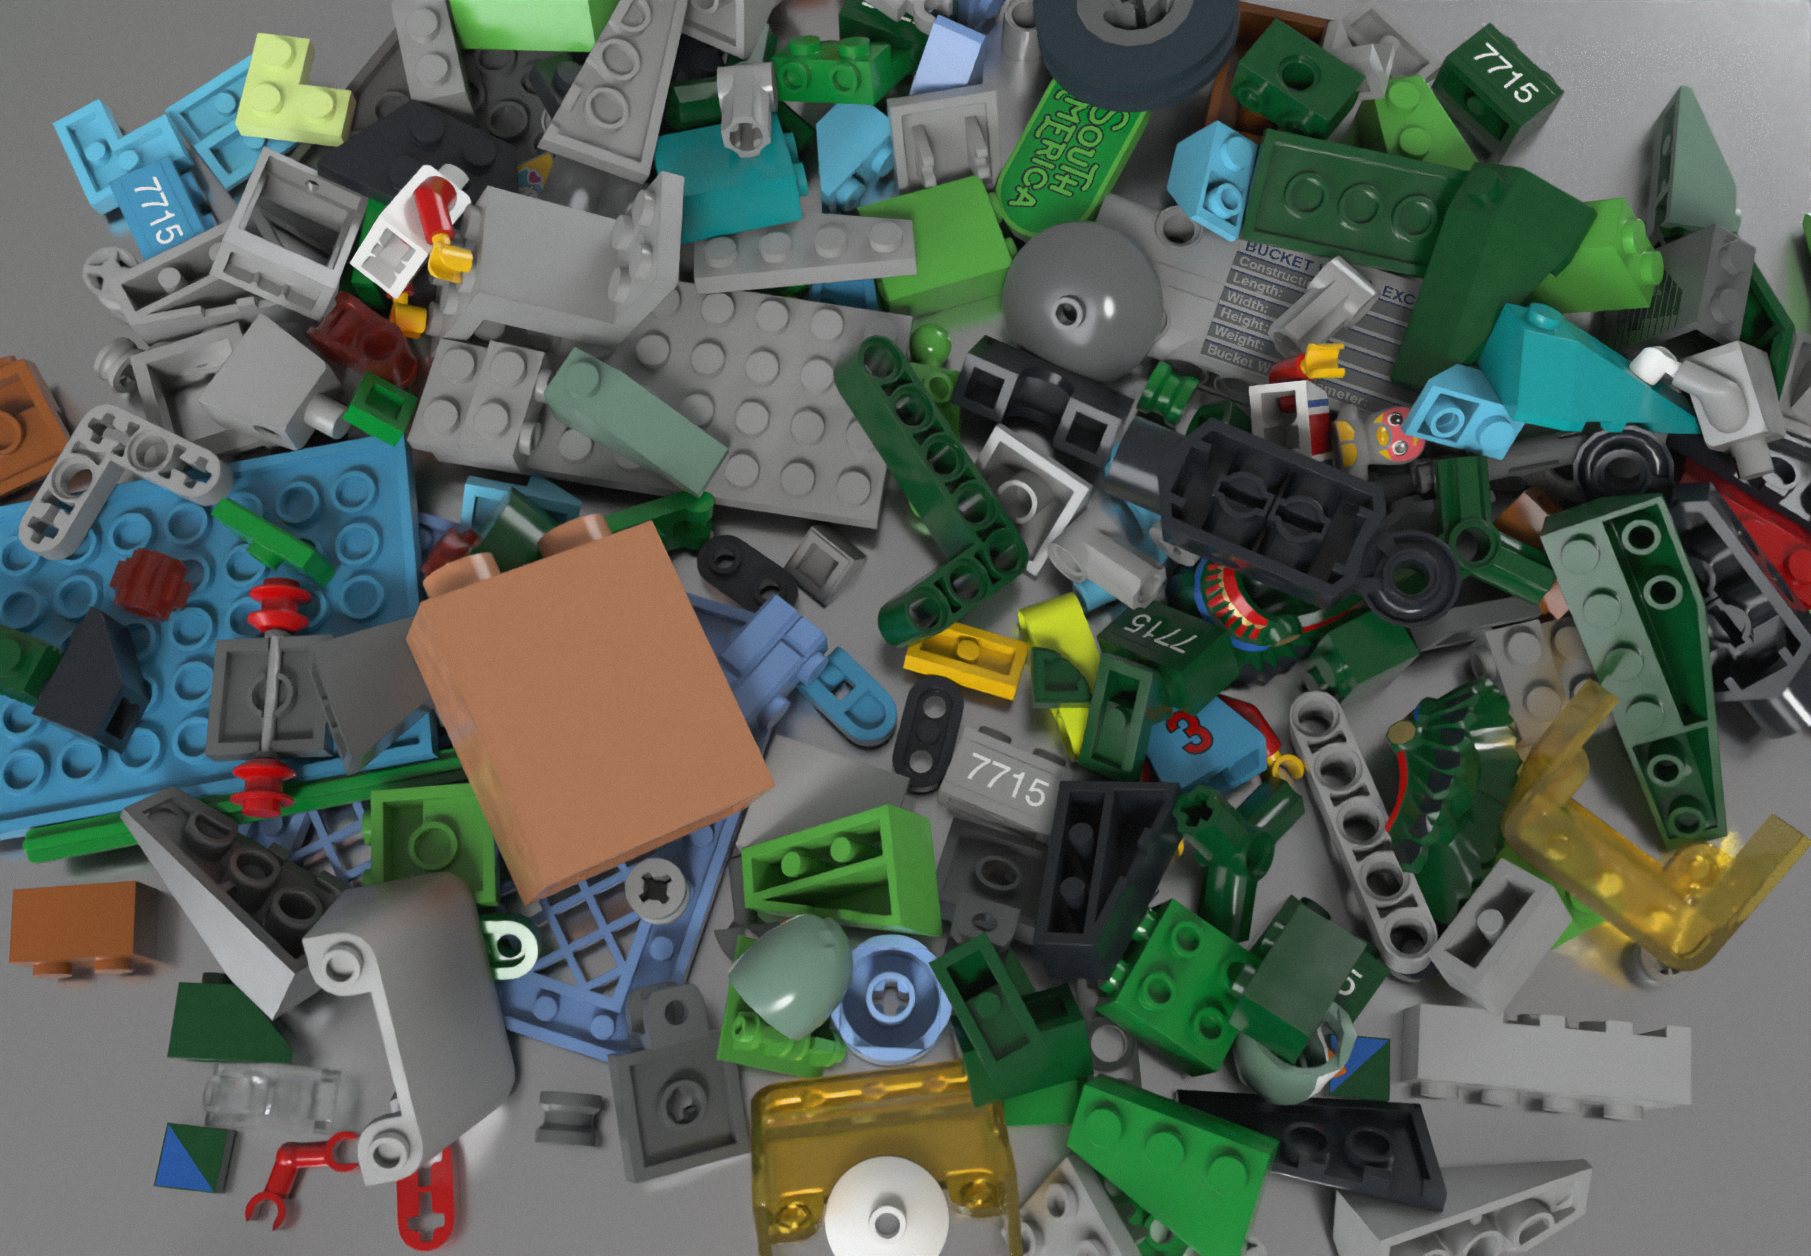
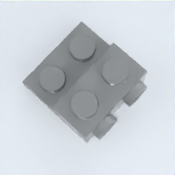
M440 338L407 441L413 449L522 473L527 455L533 456L538 448L541 425L537 421L543 403L548 404L543 392L556 375V371L552 369L546 353L492 340H490L488 348Z
M1572 616L1545 623H1540V620L1537 619L1484 632L1471 644L1473 649L1470 656L1471 666L1476 678H1489L1499 688L1500 693L1505 694L1510 704L1508 713L1514 719L1510 727L1519 736L1516 749L1616 725Z

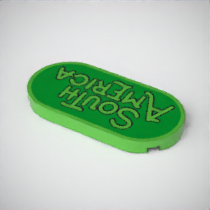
M1053 78L1004 165L996 184L995 194L1000 204L1001 216L1010 232L1027 243L1035 235L1057 224L1069 221L1094 222L1099 214L1104 198L1110 194L1144 132L1152 111L1116 112L1097 108L1073 97Z

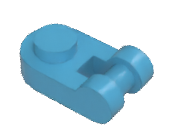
M839 646L827 656L829 661L826 667L810 685L806 686L801 681L797 684L796 687L804 698L816 709L820 710L848 739L857 745L867 747L880 745L890 738L896 728L897 708L891 695ZM844 680L853 689L839 701L831 691Z

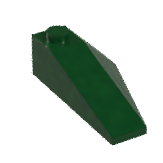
M1474 162L1447 209L1390 377L1392 383L1397 386L1422 391L1430 378L1454 365L1460 364L1469 367L1481 355L1489 339L1488 336L1492 333L1505 304L1509 303L1528 307L1531 301L1527 296L1550 273L1557 277L1571 263L1598 215L1595 209L1523 167Z

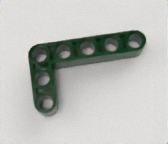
M873 335L863 340L836 363L833 371L834 383L947 557V560L888 600L880 608L878 628L882 637L896 648L907 649L943 632L1020 576L1027 568L1029 554L1023 538L900 348L885 336ZM897 413L902 418L903 422L898 418ZM950 581L954 584L957 594L953 591ZM910 609L916 614L918 625L912 620Z

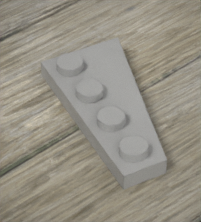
M802 212V220L694 242V282L697 295L917 275L912 220Z

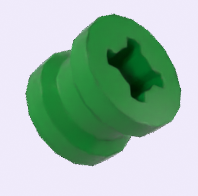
M1161 360L1149 378L1136 409L1145 414L1155 412L1163 416L1165 424L1175 429L1192 401L1201 380L1192 375L1183 378L1173 372L1170 364Z

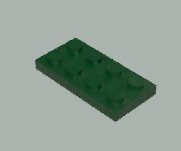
M1267 128L1263 132L1238 240L1333 259L1339 255L1351 264L1424 279L1447 209L1469 171Z

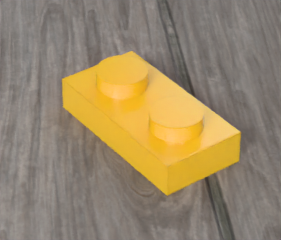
M955 622L943 632L909 647L903 668L928 676L943 677L955 684L1013 701L1030 644Z

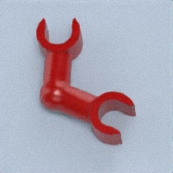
M342 1131L334 1134L326 1141L303 1143L290 1141L282 1144L277 1150L276 1161L264 1191L253 1196L246 1205V1222L256 1220L263 1203L271 1200L277 1205L278 1209L272 1230H281L287 1225L293 1211L292 1203L288 1196L299 1168L329 1166L336 1172H352L360 1169L359 1163L346 1164L342 1162L338 1156V1148L347 1139L360 1138L361 1133Z

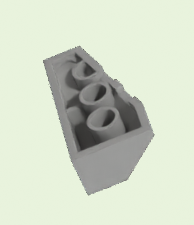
M1585 1159L1440 1168L1447 1190L1443 1212L1340 1188L1336 1191L1333 1239L1339 1256H1499L1513 1246L1518 1251L1526 1252L1585 1215L1593 1166Z

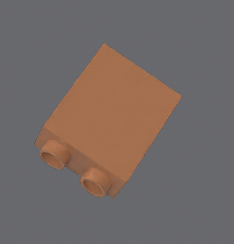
M597 513L582 516L552 529L538 540L537 546L543 557L541 560L501 573L491 553H478L444 565L428 575L423 581V586L429 599L420 602L406 641L525 907L739 813L776 786L652 520L612 534L603 514Z

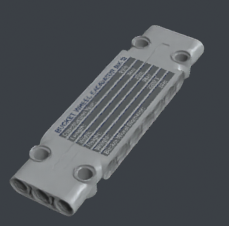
M1113 193L1108 194L1104 198L1095 221L1118 229L1134 240L1151 260L1160 280L1163 294L1162 324L1153 347L1139 364L1149 363L1154 359L1162 360L1172 366L1175 374L1183 378L1192 375L1200 379L1199 388L1250 405L1249 386L1269 384L1270 370L1275 364L1285 360L1275 349L1272 339L1267 334L1271 324L1305 294L1307 287L1314 277L1332 259L1238 239L1230 242L1191 220L1179 205L1161 210ZM1166 237H1178L1185 243H1173ZM1349 263L1379 289L1381 295L1359 322L1348 330L1342 327L1326 342L1344 344V349H1341L1338 354V368H1345L1343 378H1315L1311 380L1313 384L1327 393L1330 423L1337 420L1340 409L1346 404L1355 405L1360 418L1393 406H1406L1412 409L1422 391L1394 385L1390 377L1422 284L1375 268ZM1064 303L1063 313L1065 317L1071 321H1076L1077 311L1075 307L1069 303ZM1479 357L1469 367L1481 370L1477 364ZM1664 377L1660 378V381L1679 393V388L1672 386L1673 380ZM1586 422L1583 427L1584 434H1587L1588 438L1604 429L1600 426V422ZM1525 423L1515 440L1564 431ZM1627 423V424H1626V425H1634V426L1638 427V426L1635 425L1634 423ZM1653 433L1661 441L1666 442L1668 433ZM1426 440L1425 447L1417 459L1460 452V449ZM1618 457L1608 463L1610 471L1620 478H1631L1641 471L1639 465L1633 459L1627 457ZM1573 465L1558 467L1565 471L1569 480L1559 477L1554 468L1545 471L1489 481L1490 488L1501 491H1519L1525 488V485L1531 488L1537 484L1559 506L1566 504L1570 500L1579 504L1586 503L1581 498L1573 482Z

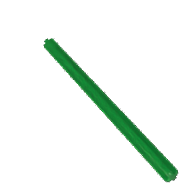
M455 749L439 750L440 759L358 772L348 776L340 775L283 785V793L293 797L295 803L290 807L281 808V815L278 817L371 800V791L449 785L469 780ZM235 793L197 799L237 822V825L273 819L250 817L242 814V806L230 801V796ZM122 812L30 829L26 832L23 849L31 863L40 864L139 844L121 819L120 815Z

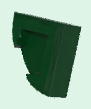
M1032 647V708H1090L1092 693L1089 683L1076 667L1054 650Z

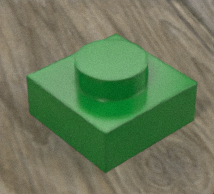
M366 370L354 391L342 419L360 428L365 433L375 436L395 447L405 432L418 398Z

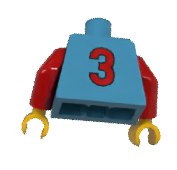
M1218 694L1195 717L1172 707L1174 712L1172 718L1152 725L1142 775L1138 782H1179L1183 794L1192 791L1200 784L1215 788L1224 796L1261 772L1263 782L1270 776L1280 778L1278 773L1279 765L1286 768L1288 774L1294 780L1299 779L1304 774V765L1297 756L1291 754L1282 755L1279 750L1282 746L1281 741L1255 705L1227 695ZM1181 840L1175 852L1177 856H1181L1183 852V840Z

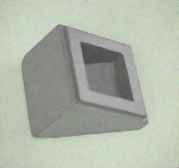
M821 524L810 528L783 568L794 577L797 584L825 605L860 568L867 556L827 524Z

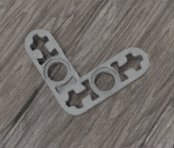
M109 404L99 405L89 410L82 418L22 517L19 525V538L27 549L45 559L55 561L72 555L82 543L124 470L202 506L215 505L222 497L225 498L230 493L234 483L233 472L225 461L210 450L117 406ZM108 427L110 429H118L130 439L127 445L124 446L120 442L109 437H102ZM166 442L168 454L163 463L154 468H146L144 464L146 451L156 443ZM187 463L192 468L203 473L209 472L212 475L207 483L196 482L182 471ZM90 469L92 472L90 487L82 494L72 496L69 491L72 477L81 470ZM61 501L74 508L71 514L58 508ZM49 525L59 529L53 539L43 535Z

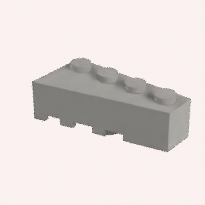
M1419 1003L1404 1009L1401 1082L1421 1084L1420 1095L1457 1099L1459 1098V1089L1482 1092L1481 1102L1488 1104L1520 1106V1096L1543 1099V1110L1582 1113V1104L1604 1106V1117L1641 1121L1643 1120V1111L1692 1105V1029L1690 1026L1666 1025L1664 1029L1635 1035L1633 1034V1021L1606 1019L1605 1022L1583 1021L1578 1023V1028L1569 1027V1019L1563 1015L1519 1014L1517 1015V1021L1507 1020L1506 1011L1497 1016L1488 1009Z

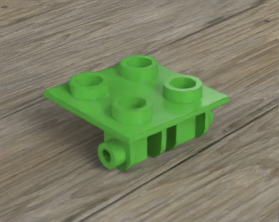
M738 935L733 963L758 939ZM729 983L717 1060L821 1081L823 1067H829L835 1062L840 1063L846 1055L847 1045L840 1038L837 1031L829 1029L831 1015L820 1027L799 1041L784 1036L752 1009L736 991L732 983Z

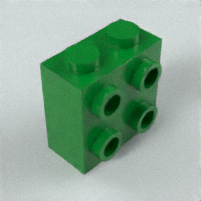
M1172 898L1152 908H1146L1131 938L1132 941L1122 959H1120L1110 981L1099 980L1098 988L1103 990L1093 1009L1191 1077H1197L1218 1072L1239 1032V1029L1228 1023L1238 1002L1237 999L1229 995V992L1248 962L1259 968L1263 961Z

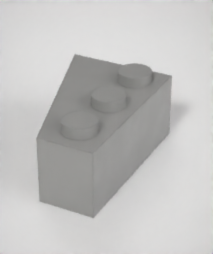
M256 206L245 231L284 248L259 206ZM231 219L106 280L129 325L149 347L160 342H176L201 334L206 328L218 324L229 325L239 322L244 331L247 332L260 313L273 322L316 320L209 274Z

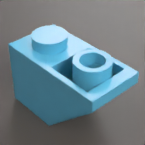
M837 103L816 123L823 214L839 215L843 210L845 212L851 211L859 203L864 195L865 188L877 175L880 177L885 176L894 167L889 118L873 105Z
M1217 120L1177 143L1166 190L1191 220L1233 242L1239 238L1258 144Z
M1456 364L1427 381L1403 422L1401 430L1405 435L1502 460L1525 423L1511 419L1482 370Z

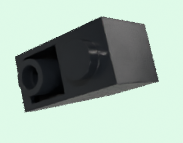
M91 606L83 622L73 630L68 648L54 674L41 687L39 701L31 714L65 732L122 754L150 702L129 629L102 610Z

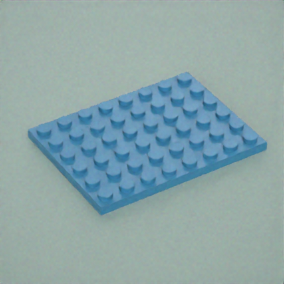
M406 432L403 433L395 447L375 436L227 463L233 472L234 483L225 499H232L315 548L335 567L336 573L325 588L310 581L284 564H281L274 571L250 556L246 552L250 544L236 537L210 514L217 504L209 506L195 504L145 479L116 484L80 546L72 555L61 560L54 561L43 558L27 549L19 538L20 522L32 501L0 506V624L52 643L53 646L66 652L73 630L83 622L90 607L102 610L129 629L150 699L123 753L119 754L65 732L31 714L35 707L20 703L5 695H0V840L26 836V832L34 828L122 812L123 808L170 786H174L196 799L244 791L245 781L234 776L233 769L248 760L215 762L205 756L216 640L264 638V633L247 622L248 614L261 610V603L253 600L249 593L253 587L263 585V581L271 577H284L296 580L300 583V588L308 591L312 596L310 603L298 607V613L309 619V626L291 636L333 634L335 637H340L416 615L420 602L425 601V589L423 586L424 578L412 447L407 441L408 435ZM197 469L183 472L194 481L207 483L212 475L209 472L203 473ZM84 490V491H79V492H74V493H71V495H72V496L80 495V494H82L83 492H85L86 490ZM62 501L58 505V508L70 514L74 509ZM49 525L43 535L53 539L59 529ZM431 709L360 772L440 759L436 713L434 709ZM335 742L333 745V756L281 759L282 762L297 772L295 779L285 782L283 785L346 775Z

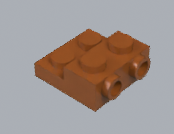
M7 356L0 359V499L46 478L71 438L58 415L62 411L36 364L23 358L17 361L15 356Z

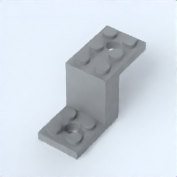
M661 171L646 190L641 189L634 205L625 215H619L617 220L487 186L475 205L468 204L466 206L459 229H454L455 238L450 242L452 246L472 252L473 261L470 272H461L462 281L460 284L438 279L429 273L430 284L437 285L436 300L429 304L424 331L426 335L432 336L430 356L435 357L440 338L466 343L483 320L615 350L678 285L684 177Z

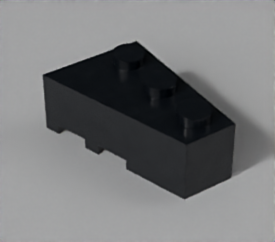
M1060 781L1032 941L1049 977L1110 981L1183 838L1177 831V820L1171 814L1179 794H1183L1179 782Z

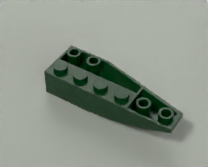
M1650 493L1602 497L1546 516L1540 534L1541 541L1667 851L1727 837L1728 830L1706 604L1663 494Z

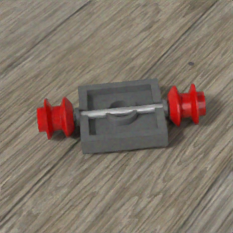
M284 577L267 578L263 581V585L253 587L249 593L253 600L261 603V610L248 614L247 622L264 633V638L216 640L205 756L215 762L248 760L233 769V775L244 780L245 784L244 791L232 794L230 801L242 806V814L257 818L278 817L281 815V808L290 807L295 803L293 797L283 793V783L295 779L297 772L282 762L281 759L333 756L334 740L310 677L307 661L311 644L336 637L333 634L291 636L309 626V619L298 613V607L310 603L312 596L308 591L300 588L298 581Z

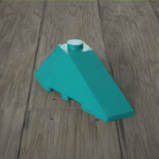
M1506 303L1477 362L1507 413L1514 421L1581 432L1586 422H1600V426L1607 432H1622L1627 423H1634L1638 427L1652 433L1701 434L1702 432L1696 411L1682 394L1660 380L1655 385L1645 382L1629 368L1631 361L1563 318V315L1556 309L1541 303H1531L1529 308Z

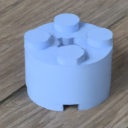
M890 934L867 939L852 950V982L840 1005L831 1014L834 1027L840 1038L847 1045V1048L868 1062L885 1066H897L913 1062L930 1052L938 1043L951 1015L952 1006L929 965V962L937 957L919 941L910 937ZM885 987H896L898 997L908 999V1005L898 1006L894 1016L884 1015L883 1006L873 1004L874 998L884 996Z

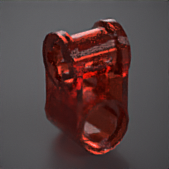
M341 290L334 298L337 303L321 324L317 328L310 327L304 335L307 340L326 357L341 366H347L361 376L368 370L401 389L409 386L419 373L420 363L402 330L395 323L371 310L355 296ZM394 351L390 357L379 360L385 353Z

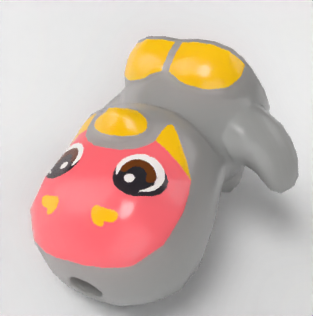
M1344 405L1338 413L1337 420L1330 423L1332 456L1335 467L1368 481L1367 467L1369 464L1401 465L1416 460L1422 453L1426 440L1405 435L1401 430V426L1411 409L1406 406H1393L1360 418L1355 405Z

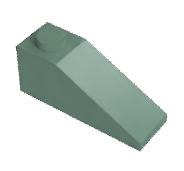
M1681 85L1660 114L1650 235L1657 226L1666 222L1703 228L1717 223L1728 231L1738 233L1742 212L1736 209L1737 185L1692 87Z
M575 346L543 392L555 420L580 432L591 440L618 453L699 499L729 453L727 447L626 374Z

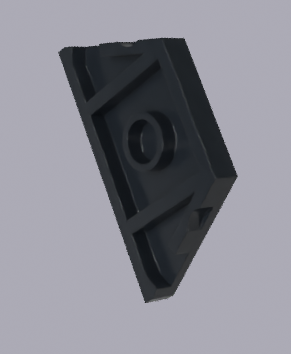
M414 99L322 156L317 164L319 176L386 206L391 203L423 165H430L437 171L444 164H451L461 169L470 180L471 185L466 194L470 197L471 205H475L487 186L519 194L514 145ZM462 217L457 222L454 229H459V227L461 226Z

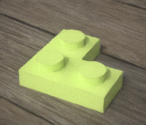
M257 33L235 125L242 136L338 147L349 138L357 102L352 90L307 85L315 55V49L310 39Z

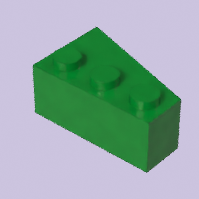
M1100 1073L1084 1084L1066 1146L1201 1256H1245L1280 1140Z

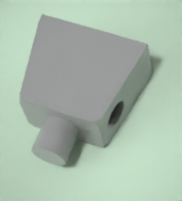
M261 313L198 398L199 403L216 424L294 451L303 448L316 429L334 439H340L351 426L350 423L342 419L347 407L336 401L341 394L342 385L331 367Z

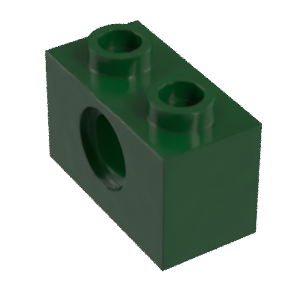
M1276 18L1238 62L1229 94L1237 98L1247 110L1261 114L1282 128L1284 132L1326 141L1353 109L1366 76Z

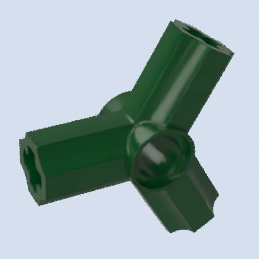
M766 23L751 56L743 60L728 53L725 66L771 62L770 58L776 52L778 36L770 30L769 24ZM717 76L670 83L663 112L669 129H675L678 133L721 124L722 112L718 96ZM778 101V112L772 113H777L783 134L793 132L798 159L800 160L814 143L817 131L784 101Z
M1487 456L1458 457L1433 461L1438 532L1435 537L1446 543L1457 558L1462 580L1472 576L1529 604L1538 605L1544 595L1550 591L1556 575L1546 553L1499 532L1493 525ZM1463 530L1472 533L1477 542V552L1469 561L1463 559L1456 549V539ZM1399 569L1392 575L1395 586L1403 593L1410 595L1418 594L1424 589L1422 577L1412 569Z
M1270 776L1236 809L1217 789L1198 784L1192 791L1186 794H1179L1171 812L1178 823L1177 831L1194 846L1195 859L1200 866L1204 867L1197 915L1236 943L1249 941L1257 882L1267 874L1271 867L1275 853V844L1305 813L1303 797L1291 788L1287 780Z

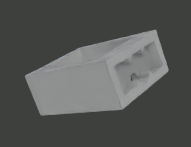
M264 146L227 228L209 274L320 322L336 290L367 208L368 197L318 175L317 170ZM308 180H312L318 185L311 184ZM259 197L339 232L326 266L245 231Z
M239 322L229 325H213L203 330L201 334L176 342L165 341L156 343L147 351L130 356L147 421L174 433L161 384L223 364L246 333ZM230 429L191 441L210 450L226 463L287 452L285 447ZM166 442L154 444L159 465L163 463L168 454ZM186 463L182 472L195 470V468Z

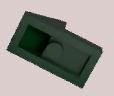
M1108 652L1101 654L1078 762L1079 766L1119 782L1140 781L1152 725L1172 718L1174 713L1172 706L1169 704V698L1159 671Z
M986 932L929 962L932 971L991 1079L1048 1048L1046 1041L1020 996L1017 986Z

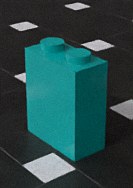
M772 113L771 143L765 145L760 151V155L756 157L740 158L732 149L724 148L721 124L658 136L654 152L657 174L659 175L661 171H666L684 177L681 244L803 219L799 197L809 195L807 179L802 162L799 163L793 132L783 134L777 113Z

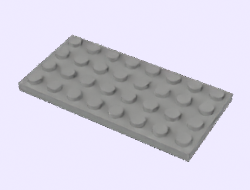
M678 281V285L615 350L488 320H483L466 342L467 344L488 348L489 342L492 340L545 352L552 369L556 373L575 346L623 372L728 448V455L705 489V492L713 495L714 504L877 529L888 467L837 390L833 371L839 360L867 337L873 335L885 336L892 340L907 359L913 316L748 291L697 295L695 283ZM545 403L542 405L537 421L541 425L539 445L533 456L527 455L522 473L433 453L440 462L530 476L534 473L544 478L659 496H668L683 491L681 488L642 468L638 464L555 420L549 405Z

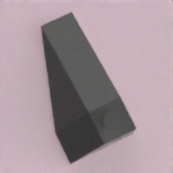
M170 786L123 808L120 815L121 819L229 979L272 1021L321 989L310 972L302 939L342 892L351 889L344 881L325 870L319 876H316L289 861L288 857L291 851L275 842L269 848H266L238 832V825L235 820L174 786Z

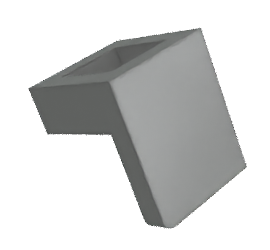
M1329 21L1322 48L1366 76L1356 101L1384 98L1395 56L1392 43L1352 47L1342 21Z

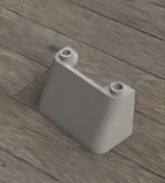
M435 872L344 890L303 937L302 941L310 972L315 982L322 989L337 996H353L369 992L372 995L396 1091L389 1101L392 1113L373 1119L364 1128L357 1143L358 1160L365 1187L398 1181L410 1176L498 1109L507 1100L514 1084L515 1067L474 895L469 885L457 875L449 872Z

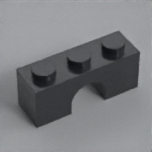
M984 335L967 353L950 399L951 403L997 423H1001L1008 416H1020L1034 420L1052 431L1055 436L1051 444L1052 447L1100 468H1103L1108 460L1112 446L1118 442L1135 401L1133 398L987 335Z

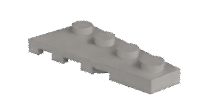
M620 0L537 148L643 185L649 177L688 0Z

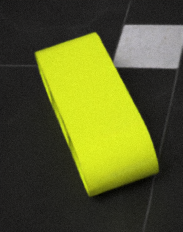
M1069 592L1018 609V620L1024 641L1030 644L1028 650L1030 657L1032 647H1043L1061 654V657L1074 665L1081 675L1086 678L1093 695L1100 654L1076 595L1073 592ZM1050 708L1066 753L1072 762L1079 761L1090 708Z

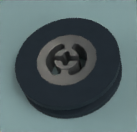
M1033 0V11L1043 62L1050 75L1066 92L1076 99L1097 108L1116 112H1144L1164 108L1187 99L1216 77L1227 63L1236 44L1239 31V0H1137L1140 18L1142 21H1145V29L1138 30L1136 14L1132 3L1128 2V0Z

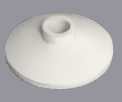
M880 1155L862 1160L849 1168L839 1178L828 1198L825 1212V1229L828 1242L835 1256H939L947 1238L949 1212L944 1193L931 1173L910 1159L894 1155ZM883 1213H892L899 1219V1227L892 1234H882L875 1226L876 1219Z

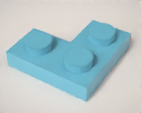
M97 99L53 123L91 207L101 215L119 207L108 182L167 156L171 158L180 173L195 165L176 124L166 114L123 136L110 108L100 99Z

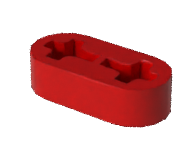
M455 1142L441 1151V1162L431 1165L430 1186H426L424 1167H420L410 1176L396 1181L397 1220L400 1237L407 1246L416 1251H435L444 1248L455 1239L460 1230L459 1156ZM427 1193H431L433 1213L444 1214L445 1218L444 1226L434 1229L433 1240L428 1241V1235L425 1230H416L415 1218L426 1214Z

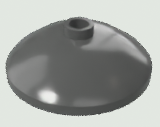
M1069 221L1040 232L1020 249L1006 275L1003 288V313L1007 330L1017 349L1103 385L1126 375L1143 361L1150 352L1162 324L1163 294L1159 277L1151 260L1144 250L1129 236L1118 229L1099 222ZM1064 303H1069L1075 307L1077 311L1076 321H1071L1065 317L1063 313Z

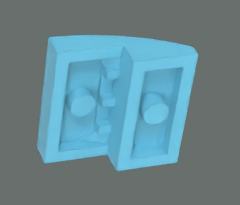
M252 54L164 110L167 116L176 124L182 136L227 192L250 178L264 146L285 155L301 144L300 142L242 136L237 129L235 121Z

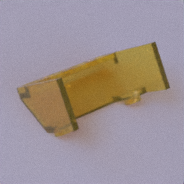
M1589 678L1530 749L1501 817L1500 829L1502 836L1508 846L1518 856L1665 965L1678 971L1697 970L1712 960L1811 846V839L1772 813L1734 858L1714 844L1699 841L1682 846L1664 866L1571 798L1584 783L1589 771L1588 757L1582 746L1620 701L1614 694Z
M959 1060L777 1082L763 1087L752 1097V1211L759 1256H776V1244L800 1243L815 1235L824 1224V1204H827L830 1193L839 1178L858 1162L880 1155L904 1157L923 1166L936 1179L941 1189H947L949 1204L958 1214L977 1220L1002 1216L1010 1256H1023L1017 1172L1002 1103L997 1101L974 1108L966 1075L962 1073Z

